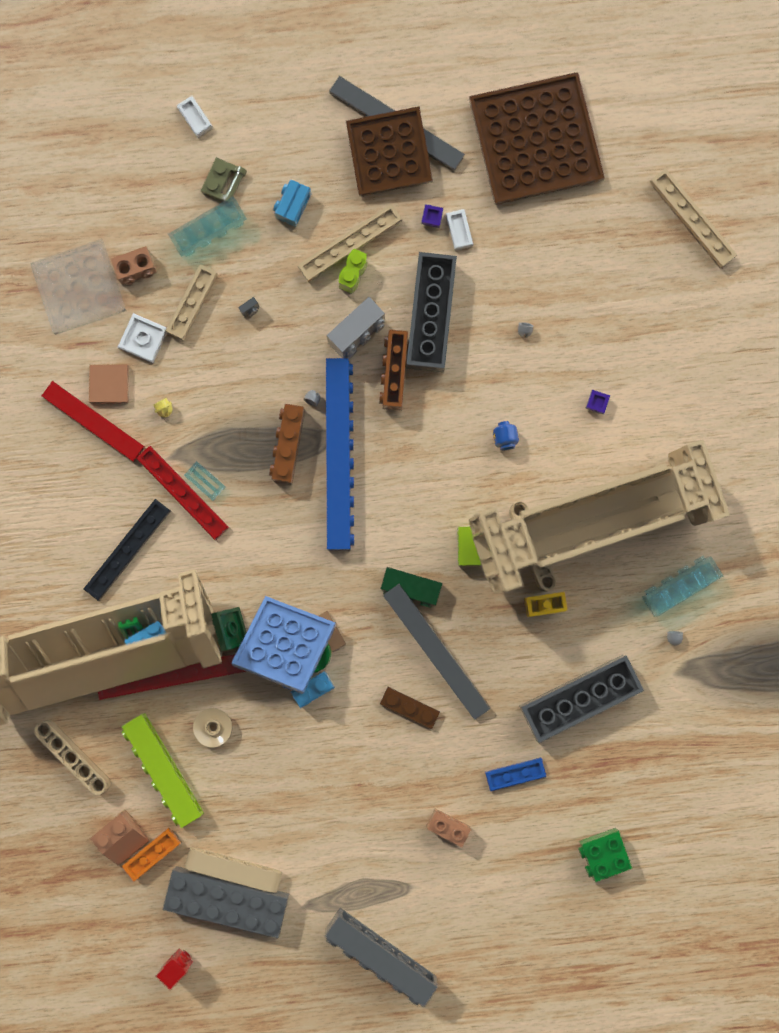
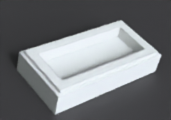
M193 96L176 105L197 138L213 129Z
M465 210L446 213L454 250L473 247Z

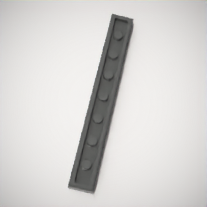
M341 76L337 78L329 90L331 95L366 117L395 111ZM424 129L428 155L455 171L465 154Z
M397 584L383 594L386 601L473 719H477L490 710V706L401 585Z

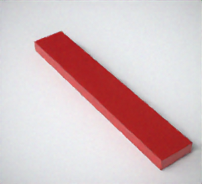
M54 381L49 384L41 395L133 462H135L136 458L145 448L141 443Z
M149 445L136 458L215 541L229 528L152 446Z

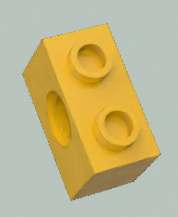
M565 592L524 598L527 617L568 611Z

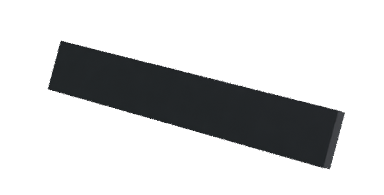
M154 499L83 590L97 601H100L171 510L157 499Z

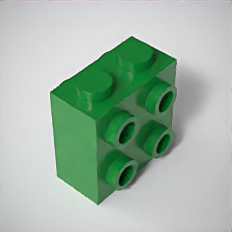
M616 828L579 841L581 847H578L582 859L585 858L587 862L585 870L588 877H592L595 882L633 869L620 832Z

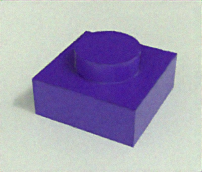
M425 204L421 225L440 228L443 208Z
M592 389L585 409L604 414L610 395Z

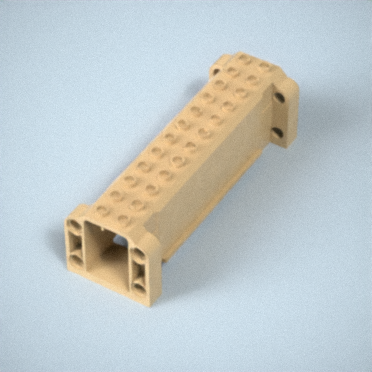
M704 440L685 445L668 454L670 467L663 464L521 511V516L511 521L501 523L496 508L478 513L470 518L469 524L472 538L484 574L493 593L505 592L523 586L518 569L536 564L540 568L685 519V514L693 526L729 516L730 513Z
M196 569L178 574L180 583L178 588L11 634L8 639H5L4 636L0 637V725L7 724L10 715L165 673L201 662L203 668L220 664L222 653L215 628L212 624V605ZM137 617L145 629L152 623L159 621L164 627L166 634L126 645L124 642L125 638L118 628V622L122 621L125 624V620L130 619L132 622L133 618ZM128 628L127 631H128V633L130 634V636H132L133 634L131 633L130 629Z

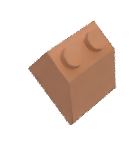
M124 810L93 835L90 840L102 855L119 866L146 844L149 838L129 813Z

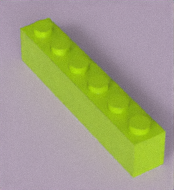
M146 713L121 726L123 729L122 735L133 746L131 748L133 754L137 758L139 757L143 763L141 765L143 771L151 776L153 788L161 793L163 805L171 810L173 822L183 828L204 814L202 808Z

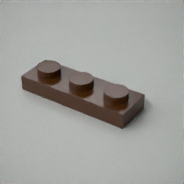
M389 686L380 702V705L430 729L433 728L440 711Z

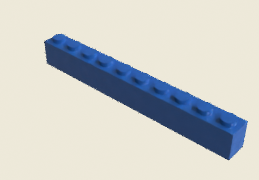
M326 358L327 550H351V546H354V534H351V527H354V515H350V508L354 507V496H350V488H354V477H350V469H354V458H350V451L354 450V440L350 439V432L354 430L353 420H350V413H353V401H350V394H353V382H349V375H353V364H349V358Z

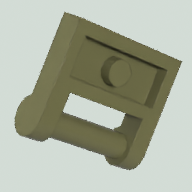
M216 157L201 192L228 205H232L233 196L242 177H245L247 170ZM231 173H235L227 193L222 194Z

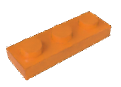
M168 828L122 867L130 878L135 881L181 842L173 831Z

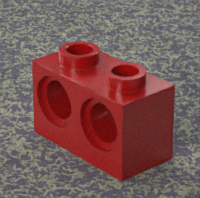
M179 948L161 967L156 977L171 990L188 972L193 963L192 957L187 951H182Z

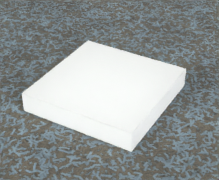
M133 313L118 348L154 363L167 334V327Z

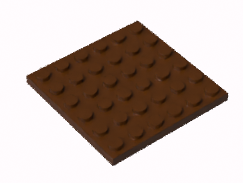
M578 72L469 96L495 205L604 181L605 176Z

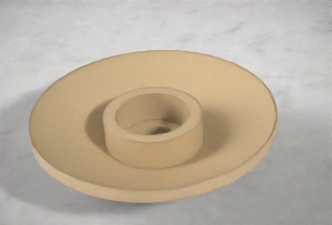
M218 708L203 710L194 720L193 732L195 738L207 747H218L224 744L232 733L230 717ZM212 723L217 725V729L215 731L211 730L210 725Z

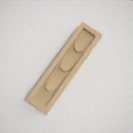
M201 264L199 265L166 329L167 333L184 341L218 275L217 272Z

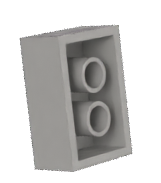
M368 297L326 335L328 344L341 358H351L357 352L356 348L358 346H364L371 339L370 335L382 330L385 326V313Z

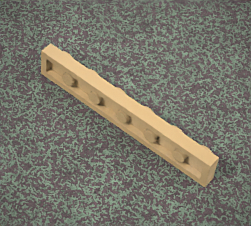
M666 168L651 179L650 183L720 268L737 256L736 252Z
M390 204L298 264V268L306 280L310 282L347 258L353 249L359 250L402 222V218L394 206Z

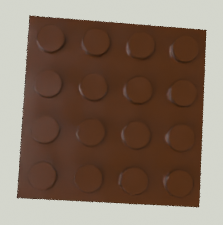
M420 106L346 121L359 197L433 182Z

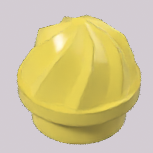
M164 398L153 405L155 413L160 417L170 416L173 410L172 402Z

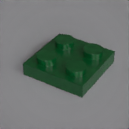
M240 607L212 613V624L215 628L221 652L240 647L247 633Z

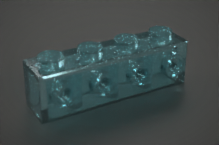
M231 197L168 233L180 256L185 255L187 257L195 252L194 249L199 246L205 247L209 245L211 239L225 236L228 233L227 230L232 227L236 229L242 226L246 217L236 199Z
M703 555L694 560L695 564L693 566H685L677 571L679 574L672 578L670 575L661 581L662 585L657 588L654 585L645 590L646 594L642 598L654 617L663 614L723 577L711 556L705 558Z

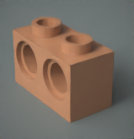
M147 246L111 258L117 279L122 285L133 284L139 278L146 279L152 277L153 273L157 272ZM142 261H148L145 267H139ZM130 267L128 273L122 274L123 268Z
M436 808L426 825L427 830L460 847H463L471 831L469 825Z

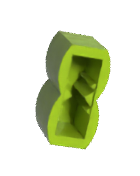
M353 249L349 253L346 261L347 266L341 270L338 279L339 288L351 294L357 289L359 277L365 272L367 267V254L357 249Z

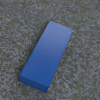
M541 757L485 771L490 791L547 777Z

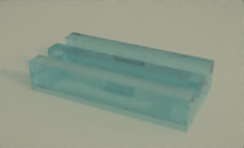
M197 461L184 475L212 501L226 487ZM198 467L220 487L216 489L195 469ZM192 473L195 474L210 489H212L214 493L210 494L190 475Z

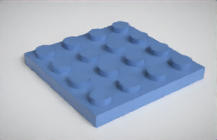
M265 596L232 661V666L304 694L336 627V623Z

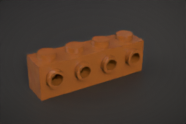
M389 330V335L385 336L384 339L387 355H383L382 366H386V372L381 375V385H384V392H380L379 404H383V409L402 411L408 331Z
M285 404L284 409H280L279 420H282L281 427H277L276 438L279 440L278 445L274 446L273 449L275 463L274 465L271 464L269 476H272L274 482L293 484L305 415L303 406Z

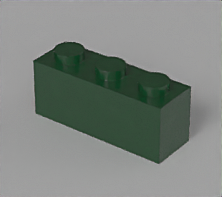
M387 567L380 589L384 590L383 594H385L397 584H400L412 602L413 599L421 601L420 605L431 608L432 605L436 606L443 583Z

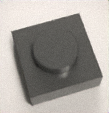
M252 297L238 308L245 318L256 314L260 306L256 299Z

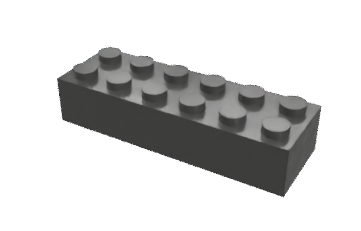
M419 252L406 369L444 373L457 256Z
M621 655L519 705L535 740L540 743L643 692L644 689L627 655Z
M176 866L171 873L163 910L278 938L289 893L281 891L271 893Z
M339 908L326 928V941L333 947L339 946L350 959L354 957L360 961L359 964L364 969L374 971L376 977L382 982L388 981L399 994L404 993L409 996L408 999L414 1005L418 1006L420 1004L425 1007L438 988L436 975L345 910Z

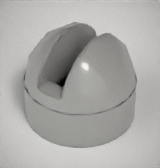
M520 322L518 334L521 337L524 334L525 337H529L533 332L534 326L530 323Z
M311 390L305 395L304 401L316 407L320 401V394L316 393L315 390Z
M667 632L668 642L674 646L679 645L683 640V632Z

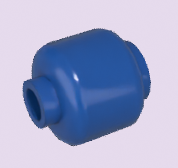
M509 421L500 422L493 429L494 443L500 450L514 449L515 445L519 443L517 427L510 424Z

